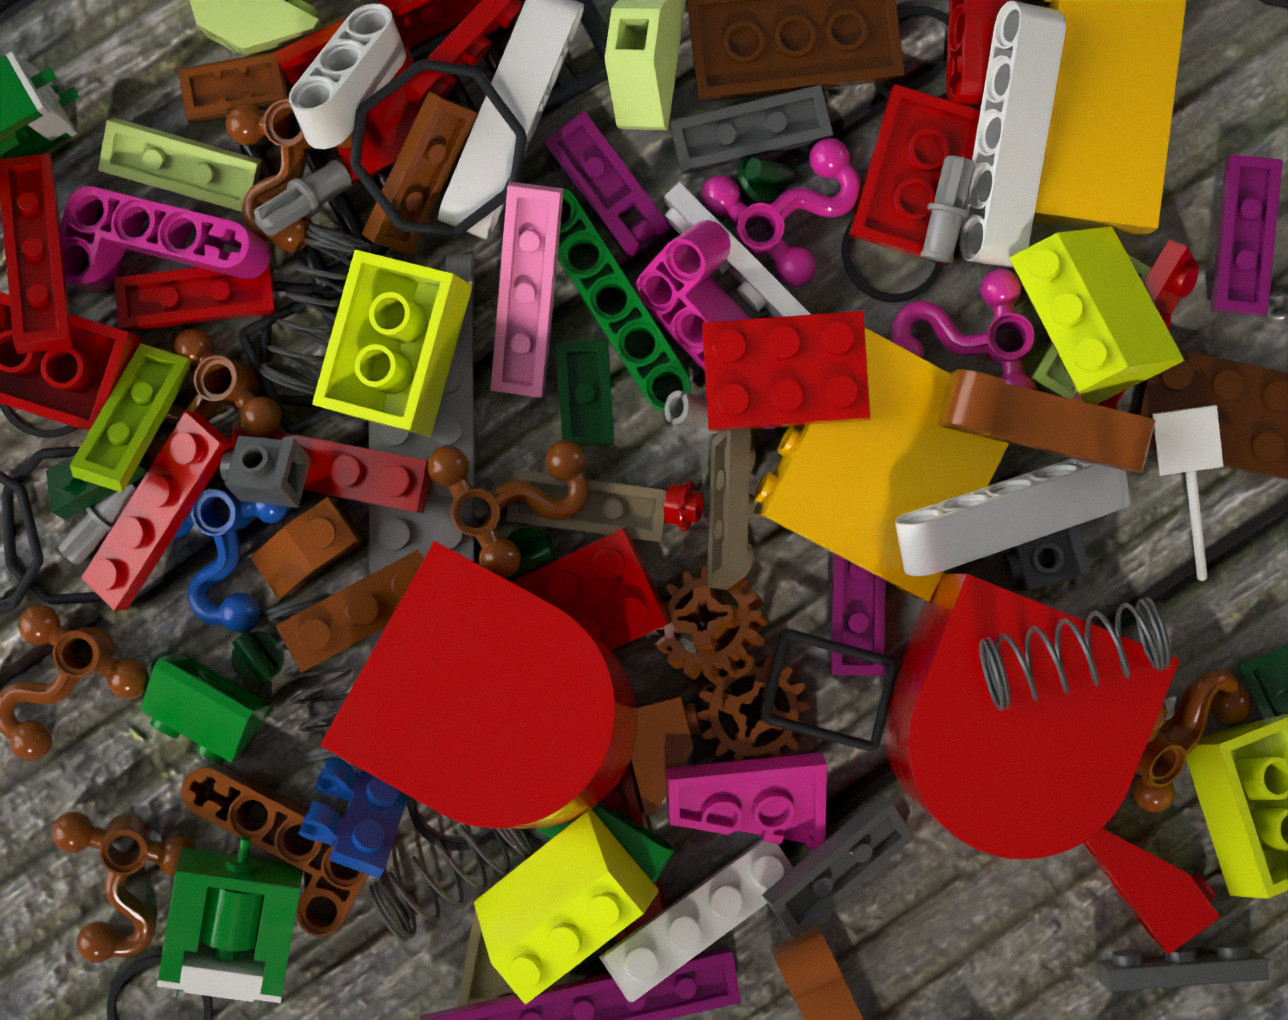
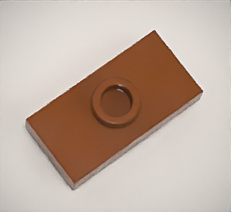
M275 52L177 69L185 116L190 124L227 117V114L238 105L250 104L264 111L277 100L289 99L287 77L279 64Z

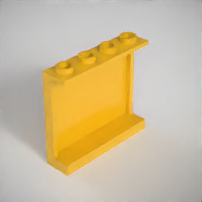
M865 328L870 421L790 426L783 435L777 449V453L782 455L773 474L767 472L762 477L755 490L753 500L757 501L758 504L754 514L767 518L897 586V589L915 598L929 602L944 571L924 576H911L904 573L895 519L905 513L988 486L1009 443L939 426L938 423L950 373Z

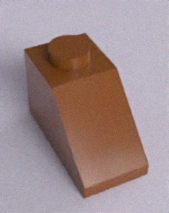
M326 497L285 525L250 558L277 598L281 600L366 541L339 501L335 498Z
M680 694L637 705V737L631 761L645 816L656 813L666 796V768L683 767L694 749L691 736L701 734L694 704L683 705Z

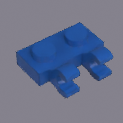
M329 757L324 769L320 771L314 789L325 795L349 801L344 817L341 818L332 807L313 801L309 812L304 816L298 834L307 839L334 846L330 861L380 878L385 870L408 795L362 769L359 770V773H356L347 762L335 757Z

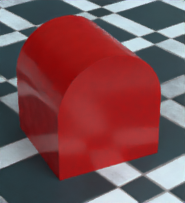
M434 541L320 746L452 820L482 828H548L575 820L588 810L595 808L617 786L629 765L635 748L638 726L637 704L632 685L622 664L615 654L595 635L556 606Z
M942 574L930 601H924L898 667L883 731V742L890 767L901 787L916 804L956 838L979 851L1009 859H1038L1068 851L1094 836L1108 823L1122 804L1180 659L1171 656V663L1168 669H1162L1159 672L1150 664L1141 643L1121 636L1122 647L1131 672L1130 678L1127 679L1122 673L1117 648L1109 631L1091 624L1092 656L1100 679V685L1097 687L1093 684L1088 660L1080 642L1070 626L1063 624L1060 641L1063 669L1070 691L1067 695L1062 690L1057 668L1046 644L1040 635L1033 631L1030 641L1031 663L1035 687L1039 697L1038 702H1035L1032 699L1029 684L1014 650L1007 640L1002 639L1000 654L1008 678L1011 705L1008 710L1004 708L1003 711H1000L994 705L985 681L979 653L980 640H986L987 637H990L996 643L1000 634H1007L1014 640L1025 659V638L1031 626L1040 628L1055 649L1056 626L1061 618H1067L1074 623L1084 640L1086 621L969 574Z

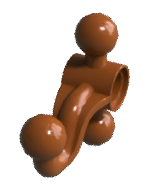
M289 99L277 100L269 106L265 115L254 105L242 104L235 106L227 114L225 121L226 131L233 141L247 146L258 143L264 136H267L275 145L281 146V170L278 174L259 181L249 189L242 205L243 220L249 230L267 241H273L282 251L289 253L297 252L307 245L303 239L310 238L306 232L309 230L308 226L310 223L305 217L300 218L277 234L267 236L255 224L254 211L257 207L287 190L289 181L294 178L301 179L306 166L307 152H313L317 148L307 143L302 130L293 139L290 137L288 128L295 114ZM353 131L341 144L335 147L341 149L351 148Z
M187 329L176 336L173 342V353L189 358L190 368L196 369L194 385L198 394L188 408L173 403L163 420L164 422L176 426L185 411L198 412L209 421L225 407L241 410L240 421L244 429L253 436L265 437L278 430L282 422V411L277 402L270 397L257 396L260 383L254 369L225 356L214 355V344L211 338L200 329ZM231 372V385L223 393V380ZM153 438L146 450L149 468L166 443V440H155Z
M572 440L555 442L548 449L545 457L546 468L551 476L567 483L568 493L560 500L551 498L539 487L527 481L514 480L502 484L490 492L483 489H473L466 477L469 472L468 458L461 449L455 446L445 445L438 447L431 453L427 463L430 478L436 484L448 487L454 497L449 506V517L452 525L457 531L465 535L476 536L482 547L479 558L480 565L504 579L511 577L517 572L521 564V554L513 541L501 538L495 529L500 519L501 509L513 502L520 501L549 520L562 521L574 517L583 509L588 499L589 484L584 473L587 458L582 447ZM471 497L482 499L488 508L486 521L476 528L465 525L460 516L462 504Z
M43 604L32 605L20 615L18 623L20 635L27 642L34 645L52 644L54 646L53 661L60 673L54 682L50 684L25 681L15 682L6 686L0 692V732L10 740L12 752L19 759L26 761L42 759L50 751L53 741L51 732L44 723L35 720L20 722L14 713L18 703L56 704L68 697L81 677L96 672L107 678L109 689L117 697L125 700L135 699L141 696L148 687V670L140 661L128 658L118 661L113 658L115 653L114 643L111 636L103 629L84 627L69 631L61 626L59 615L53 608ZM80 638L86 640L92 647L93 658L89 665L79 661L75 654V646Z
M1214 669L1195 679L1183 694L1176 714L1167 721V709L1163 702L1136 770L1141 776L1135 781L1133 796L1136 803L1143 810L1157 813L1165 811L1173 803L1175 788L1172 781L1183 770L1186 757L1201 741L1207 726L1209 710L1216 720L1228 725L1242 723L1249 716L1252 706L1249 694L1239 686L1237 678L1228 670Z
M67 812L61 815L52 826L51 836L55 845L66 853H78L87 847L100 849V859L107 869L104 883L107 899L117 911L132 920L135 925L131 935L118 936L112 925L104 921L92 922L86 925L77 936L76 946L83 959L91 963H102L112 956L130 957L141 953L150 945L155 935L156 921L151 909L126 889L127 876L137 872L144 866L146 860L157 862L164 873L175 877L182 849L197 850L196 845L184 836H172L163 842L150 839L151 832L148 824L134 814L116 816L108 822L105 828L93 826L88 816L81 812ZM120 836H130L139 843V847L129 853L121 852L112 845V841Z

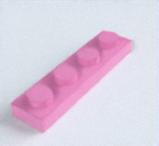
M511 182L507 186L490 391L542 398L545 393L563 188Z

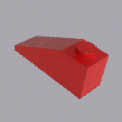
M1104 828L1083 842L1085 848L1153 942L1166 953L1171 954L1220 918L1211 905V902L1216 899V895L1197 872L1190 876L1187 872Z

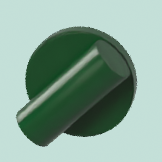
M747 157L737 167L738 186L743 195L750 201L771 204L780 195V187L782 185L789 186L792 184L795 178V171L789 165L766 161L756 157Z
M525 527L515 530L507 537V539L516 544L521 554V564L517 572L507 578L510 582L558 560L551 538L545 531Z
M246 631L231 642L234 646L231 660L238 676L247 682L260 683L261 685L275 678L283 668L285 660L284 650L275 647L279 640L270 633L262 631Z

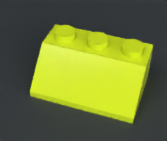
M1112 226L1058 232L1009 257L1082 402L1097 405L1184 361Z
M354 250L312 405L431 438L473 286L453 273Z
M1283 714L1223 729L1202 737L1196 748L1186 757L1230 896L1269 899L1288 890V714Z
M590 809L474 901V906L491 964L526 1005L643 915L659 890L593 810Z

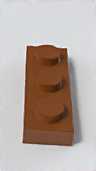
M428 91L382 189L384 195L404 221L424 224L427 223L479 114L461 103ZM377 202L362 232V235L373 243L412 255L421 234L405 232L395 227Z
M418 549L275 626L301 673L387 626L424 560Z

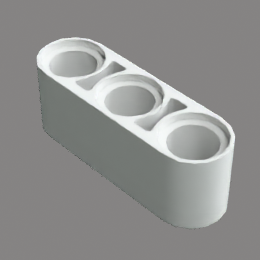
M372 3L355 9L292 87L289 93V102L303 135L310 146L317 149H327L341 144L354 130L355 115L359 105L389 83L406 59V51L392 12L387 6Z

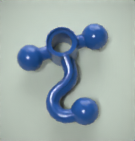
M226 486L209 489L201 493L173 537L185 536L192 529L193 525L200 532L208 536H214L218 551L217 559L201 568L192 577L188 586V602L191 611L199 620L209 625L225 626L228 630L235 633H245L257 626L261 617V608L258 601L251 595L234 593L229 595L222 605H215L210 601L208 593L213 585L225 579L236 568L241 549L240 529L245 528L251 522L253 516L266 523L276 524L282 522L289 516L292 507L239 501ZM219 498L225 500L230 509V517L227 523L222 521L216 512V504Z

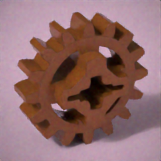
M703 566L701 578L695 579L686 571L683 573L685 584L679 589L672 584H668L666 587L672 598L669 603L663 601V605L672 622L655 630L660 635H664L655 644L662 653L669 654L666 661L676 670L684 667L683 672L696 680L702 670L704 676L711 682L717 681L719 669L724 668L733 677L737 675V667L735 665L737 660L741 658L750 664L754 661L752 655L747 650L750 645H764L765 640L755 631L756 628L767 625L768 619L761 612L756 611L764 602L756 592L750 593L753 586L745 578L728 590L708 588V566ZM722 593L736 599L739 608L725 605ZM716 616L717 620H712V617ZM685 638L689 642H693V646L698 649V654L687 651L681 639Z
M767 655L761 666H756L755 660L751 664L744 661V666L737 668V675L733 677L729 673L723 677L718 675L717 681L712 682L716 685L713 691H699V697L709 702V707L697 711V719L710 720L711 726L702 732V736L705 740L714 737L719 738L720 741L715 748V753L718 756L731 749L734 751L733 761H743L745 755L752 756V760L763 759V755L769 753L773 758L782 757L779 748L784 744L794 750L799 747L796 740L792 737L794 731L766 724L761 717L754 719L753 724L749 725L746 733V715L739 710L742 703L751 704L754 696L757 697L760 687L759 696L761 697L760 705L762 706L773 657ZM786 665L782 668L778 685L786 696L788 711L776 707L773 703L771 714L805 723L798 719L799 713L810 710L811 704L805 701H797L796 695L801 693L806 687L803 682L792 684L787 682L793 669ZM754 675L750 687L736 694L725 691L737 679ZM718 710L733 716L737 724L734 739L723 730L719 721ZM769 728L781 730L772 740L763 744L753 745L757 735Z

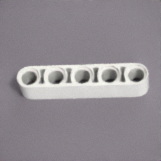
M526 0L491 82V85L525 129L527 136L525 154L583 14L584 4L576 0ZM487 96L481 106L439 210L438 220L454 227L510 184L516 135ZM505 202L466 232L488 240L498 222Z
M1009 1L1004 4L997 15L972 158L975 169L965 206L969 216L962 219L959 236L960 253L963 259L968 262L1013 267L1009 257L1029 247L1066 32L1065 17L1057 9Z
M1071 458L900 515L895 519V527L904 573L911 576L939 573L1122 510L1131 504L1126 471Z

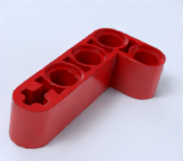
M949 0L946 95L948 101L981 106L996 18L1006 2L1016 0Z

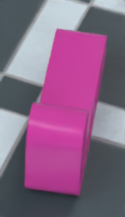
M85 186L77 189L70 196L66 204L60 224L66 283L90 293L104 292L114 284V277L118 276L125 249L242 279H252L261 275L270 262L271 251L266 240L234 221L97 187ZM104 207L101 219L95 224L98 212ZM150 218L149 227L141 236V227ZM196 230L194 243L186 248V240L189 234ZM224 243L240 248L239 253L231 252L228 254L224 252ZM89 257V264L81 274V266L84 260Z
M711 220L697 222L669 242L639 275L636 281V293L647 311L704 371L702 323L750 319L711 277L727 259L731 249L729 235L725 229Z

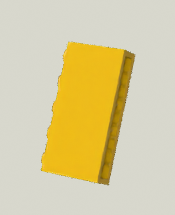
M1043 0L1044 2H1051L1050 8L1057 9L1063 13L1066 22V32L1033 222L1080 229L1112 226L1114 231L1119 234L1146 237L1157 230L1159 225L1186 0Z

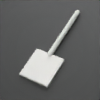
M1217 405L1152 413V417L1155 420L1154 435L1159 475L1186 473L1196 574L1200 581L1207 579V567L1196 471L1223 467Z

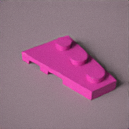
M823 753L666 768V813L669 824L730 835L735 831L761 835L763 841L782 844L783 839L804 842L808 849L815 850L825 842L827 763Z

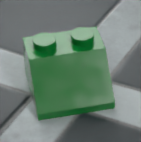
M181 653L159 657L153 668L140 711L152 717L150 725L159 732L176 739L180 734L198 743L195 748L197 753L214 763L222 765L225 759L232 763L243 757L273 704L190 656Z

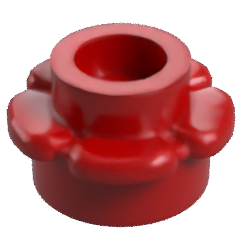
M687 480L686 484L671 483L667 489L664 502L665 523L676 525L681 528V531H687L692 522H700L704 509L703 492L696 491L695 484L691 480Z

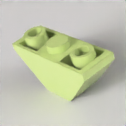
M189 0L196 24L207 38L242 57L278 51L324 28L320 20L316 18L319 12L303 0H289L288 2L285 0Z
M618 0L611 8L605 65L618 128L668 130L686 0Z

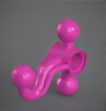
M825 138L818 141L810 150L809 155L810 165L815 174L828 179L836 178L840 183V192L835 197H827L812 190L797 188L787 190L771 204L756 203L747 207L741 201L742 194L736 181L724 175L710 178L701 189L700 197L703 206L713 215H727L736 224L733 236L756 259L770 256L776 262L777 276L782 283L789 287L798 288L810 283L816 274L817 266L811 252L801 247L790 248L781 239L785 227L784 220L795 209H803L829 218L842 216L854 208L860 197L861 183L859 175L849 163L850 155L847 147L836 138ZM751 221H762L770 228L772 238L766 242H755L746 234L745 225Z
M995 269L985 275L980 284L982 299L988 306L993 308L995 319L991 322L986 333L974 335L961 334L941 306L929 301L913 302L897 313L892 323V339L890 340L896 345L925 360L923 344L912 336L913 326L917 322L925 321L931 325L939 340L948 350L958 355L973 356L985 354L992 363L1002 366L1003 376L1000 378L1004 379L1006 384L1037 391L1034 380L1023 371L1022 359L1025 358L1034 343L1035 332L1032 324L1024 316L1015 313L1014 304L1021 295L1022 286L1019 278L1013 272L1007 269ZM1002 328L1015 330L1022 340L1021 349L1015 352L1001 350L995 342V332Z

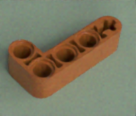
M957 369L950 374L938 425L1103 466L1143 473L1155 420L1137 414L1006 384L1004 379L985 373Z
M207 764L188 774L181 787V796L185 806L196 815L240 838H250L251 843L311 874L312 878L298 904V922L308 934L317 937L328 936L335 932L349 916L370 875L362 872L357 874L344 873L337 863L329 860L334 846L315 841L311 850H302L293 844L291 840L292 827L294 825H302L304 816L309 812V809L223 764ZM213 778L216 780L214 790L221 795L208 800L204 797L207 789L201 783ZM238 790L241 792L233 802L226 798L237 793ZM249 800L260 801L265 805L268 811V819L264 826L253 825L245 816V807ZM318 896L331 899L337 908L336 918L326 921L317 917L313 911V899Z
M818 923L810 926L796 938L790 936L770 946L779 970L805 1020H863Z

